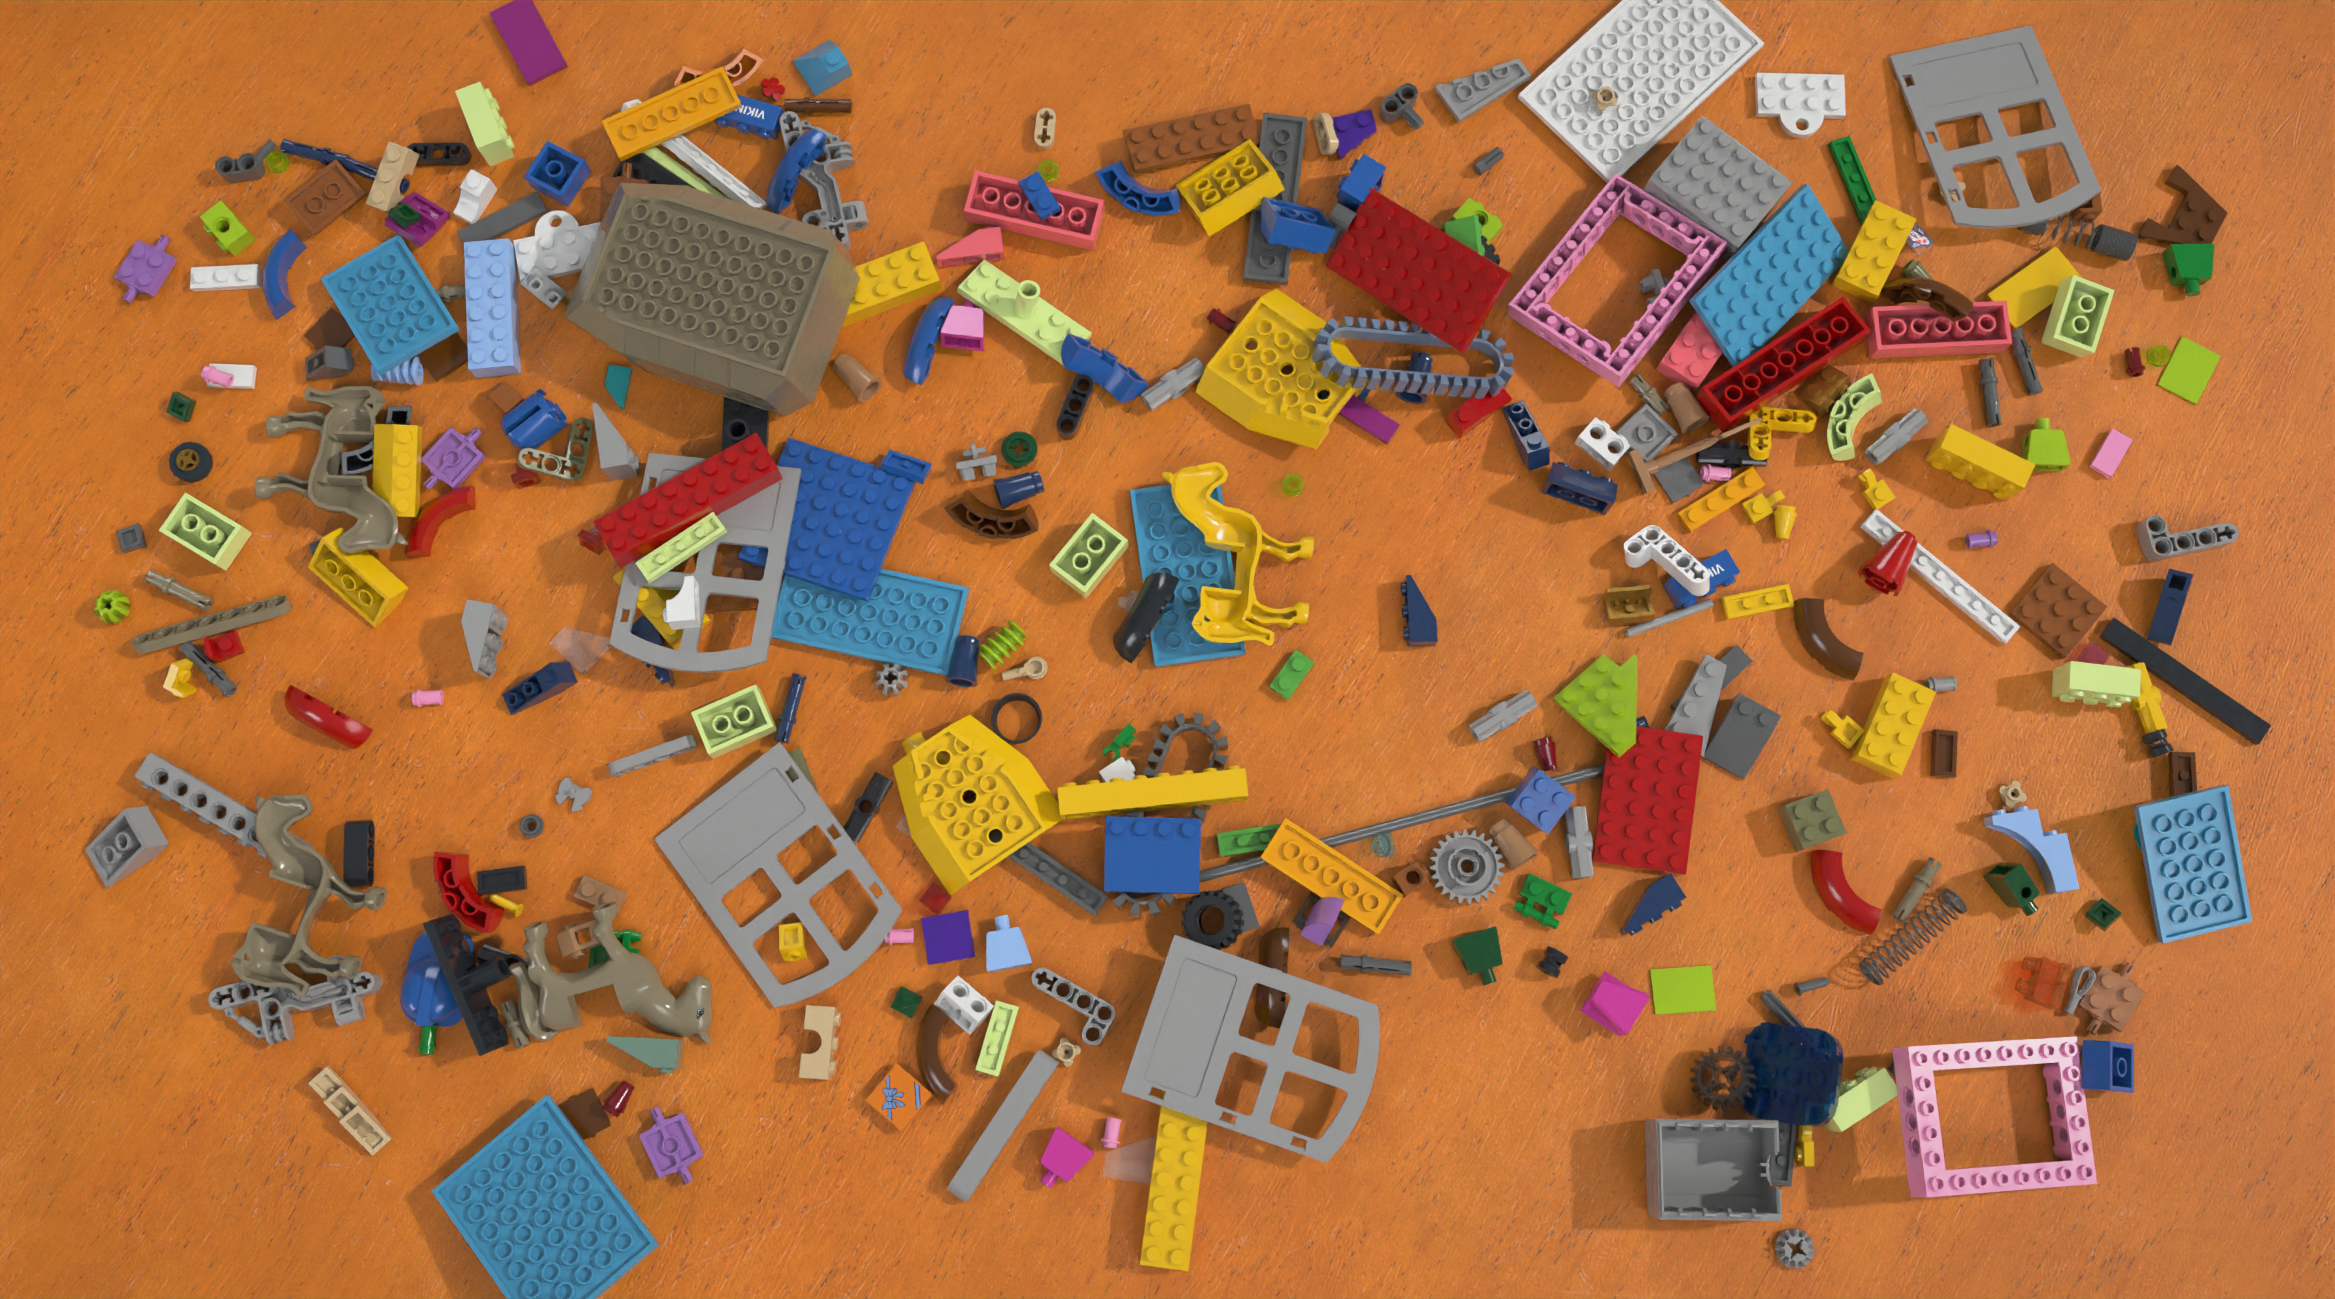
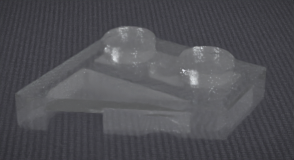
M565 626L549 642L554 649L583 675L611 647L609 644L610 638Z
M1151 1137L1106 1152L1102 1177L1150 1184L1157 1137Z

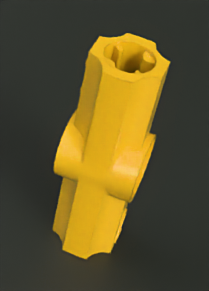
M2137 663L2126 667L2141 669L2140 697L2131 700L2130 704L2135 711H2138L2145 733L2150 734L2168 728L2160 708L2161 694L2158 688L2152 685L2145 663Z

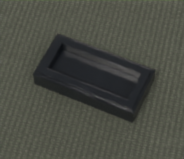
M526 866L477 871L479 895L528 890Z

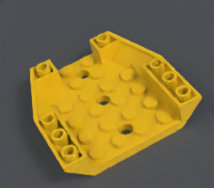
M1275 289L1260 297L1211 359L1203 372L1195 393L1250 431L1316 450L1329 434L1328 426L1352 395L1357 397L1366 386L1367 380L1362 389L1352 388L1353 378H1349L1346 386L1342 387L1335 385L1340 376L1332 371L1327 378L1319 372L1325 361L1313 362L1312 354L1316 347L1312 346L1320 329H1324L1327 322L1278 289ZM1340 338L1330 343L1333 355L1340 362L1348 366L1361 367ZM1249 341H1256L1258 343L1257 348L1254 350H1248L1245 346ZM1286 365L1294 368L1293 372L1289 375H1284L1281 372V369ZM1327 390L1330 395L1327 399L1321 400L1317 397L1318 392Z
M971 715L949 725L910 751L893 765L911 837L950 896L1062 821L1058 802L1029 759ZM942 751L950 754V761L945 765L937 762V755ZM968 790L976 793V800L971 804L963 801V794ZM993 829H998L1003 834L1002 840L998 843H993L989 839V833Z

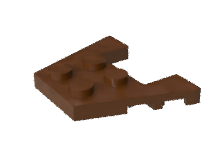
M2176 165L2172 169L2165 185L2185 195L2168 228L2148 218L2137 235L2138 239L2145 240L2147 238L2157 240L2158 243L2167 242L2172 244H2212L2228 213L2179 165Z

